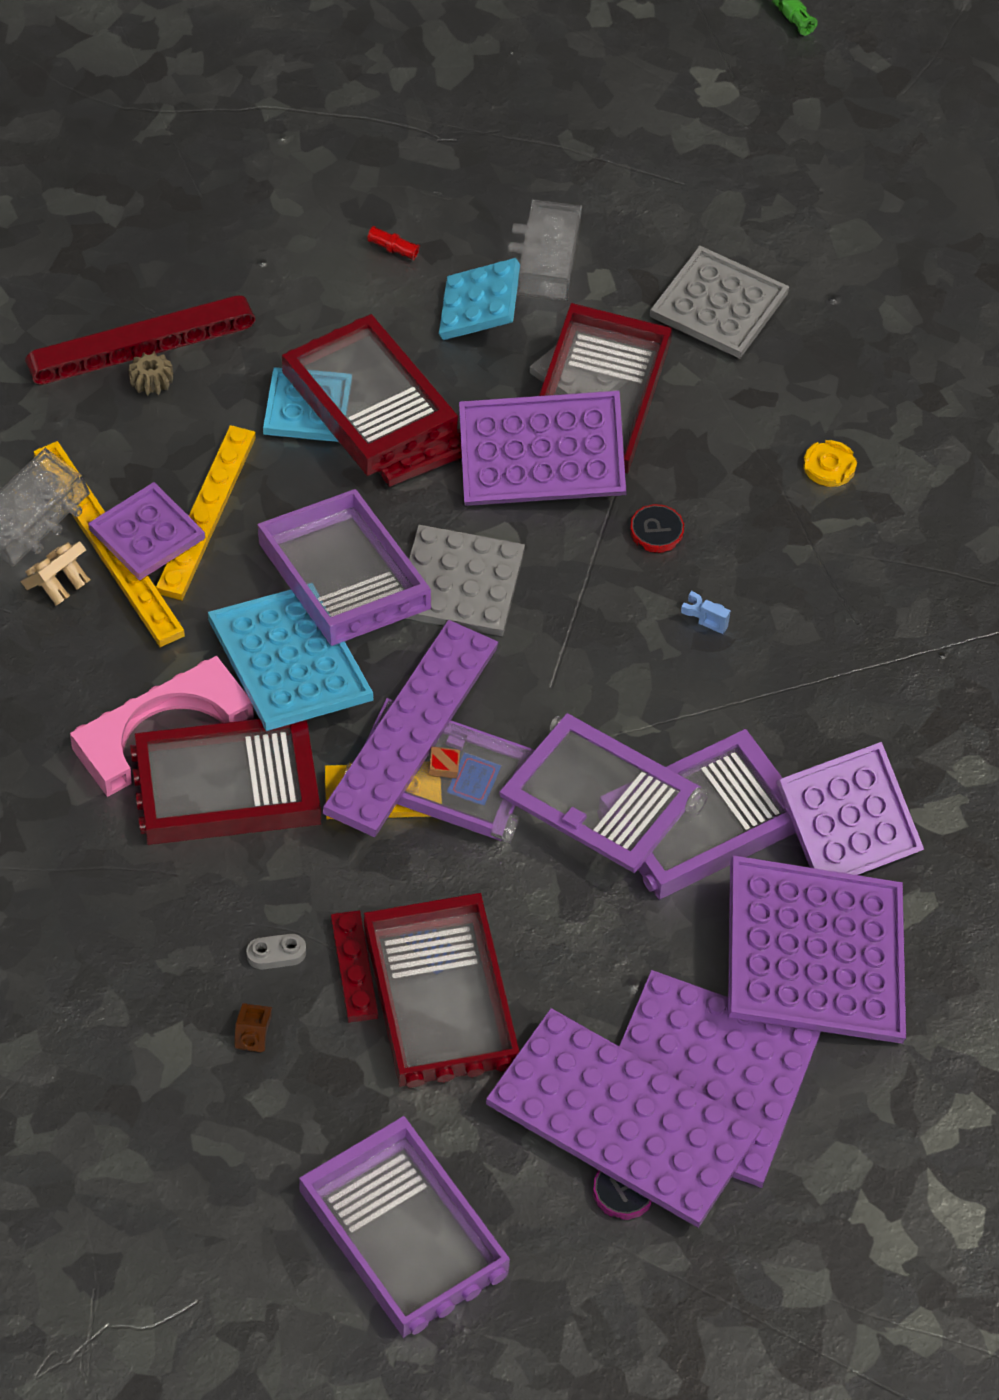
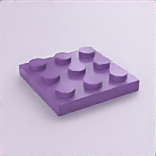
M155 482L88 523L89 530L139 581L205 539V532Z

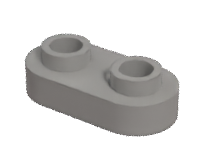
M296 934L257 938L252 940L247 946L248 963L252 967L261 970L297 965L306 956V943L301 936ZM295 945L296 947L289 949L286 946ZM258 949H265V950H266V951L263 952V953L257 952Z

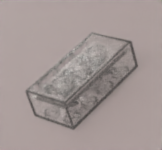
M532 199L528 224H513L512 233L525 235L524 243L510 242L509 252L522 253L521 262H519L520 271L517 295L568 301L581 227L582 206Z
M44 448L0 489V557L12 567L30 550L40 554L44 547L39 542L50 531L55 535H60L63 527L58 523L69 513L75 517L80 516L82 508L78 504L90 494L83 476L47 448Z

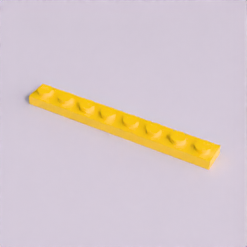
M230 425L189 514V517L205 532V539L166 564L156 586L162 596L183 601L256 439L255 431Z

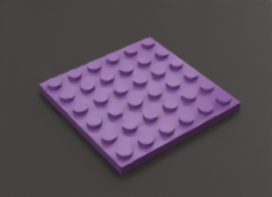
M733 855L730 861L728 1017L902 1044L906 1039L903 883Z
M651 970L619 1047L761 1127L760 1135L732 1177L762 1188L821 1031L728 1017V997Z

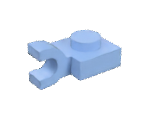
M691 591L688 601L694 605L684 602L681 613L699 618V624L724 634L728 628L731 610L726 609L721 604L708 600L702 603L701 596Z

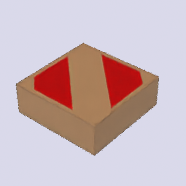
M431 747L429 775L457 779L460 750Z

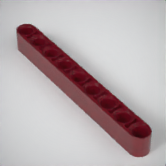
M237 295L36 349L26 356L25 361L33 381L40 385L132 361L134 357L141 358L143 352L146 355H151L153 352L157 354L250 328L255 323V316L246 297Z

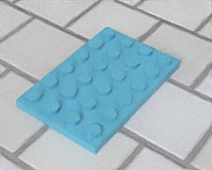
M313 584L307 585L318 600L320 596ZM292 590L208 612V620L266 731L373 701V691L345 641L331 646Z

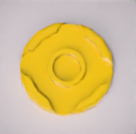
M825 440V443H814L806 450L803 461L804 472L815 483L826 487H838L848 483L853 478L857 461L853 456V451L845 444L834 440Z

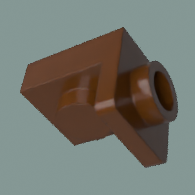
M242 1003L236 1021V1049L256 1052L265 1051L266 1034L272 1018V1007Z

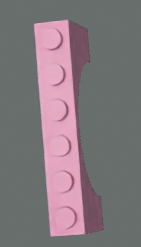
M217 656L200 662L196 667L185 673L175 675L173 679L160 686L152 687L147 693L137 698L129 699L124 705L103 713L99 718L88 724L78 726L70 733L72 750L107 797L132 784L131 768L124 757V748L132 731L148 717L172 709H190L206 713L221 723L247 721L254 718L253 705L248 695Z

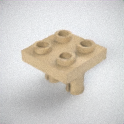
M80 541L73 545L67 542L61 547H57L46 555V559L26 570L25 572L28 576L20 582L26 590L37 585L39 587L42 586L54 602V605L60 604L70 594L66 592L55 577L58 571L63 570L76 590L91 580L76 561L77 557L86 551L85 547Z

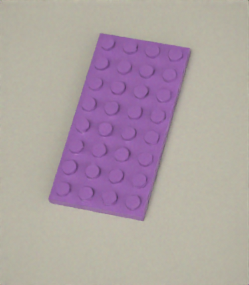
M552 1008L486 1098V1105L697 1228L700 1227L761 1132V1127Z

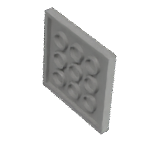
M699 246L651 308L650 317L740 359L789 292V286Z
M418 525L409 560L431 588V609L406 619L445 626L448 620H451L475 632L503 637L525 551V544Z

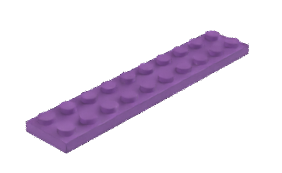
M448 620L324 805L323 814L372 837H376L431 752V747L435 746L497 650L498 641Z

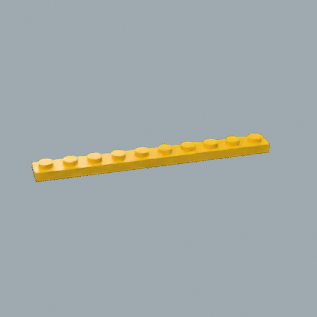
M56 441L33 451L35 460L49 481L60 487V497L159 647L185 637L183 627L151 579L146 576L139 581L89 530L88 523L104 514L105 511L59 442Z

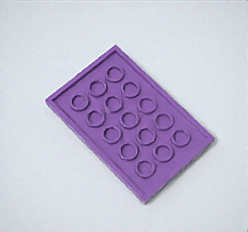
M619 391L459 402L465 506L626 495Z

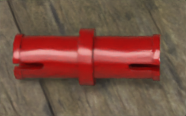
M375 226L368 233V242L386 248L387 252L391 254L396 252L411 260H415L418 255L420 245L400 238V235L397 233L390 234Z

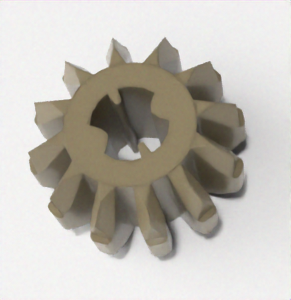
M143 352L141 358L134 357L133 364H130L128 369L131 386L135 387L138 393L145 391L147 396L151 392L159 395L161 390L168 391L169 384L172 383L174 378L171 361L166 360L164 354L157 356L155 352L151 355H146Z

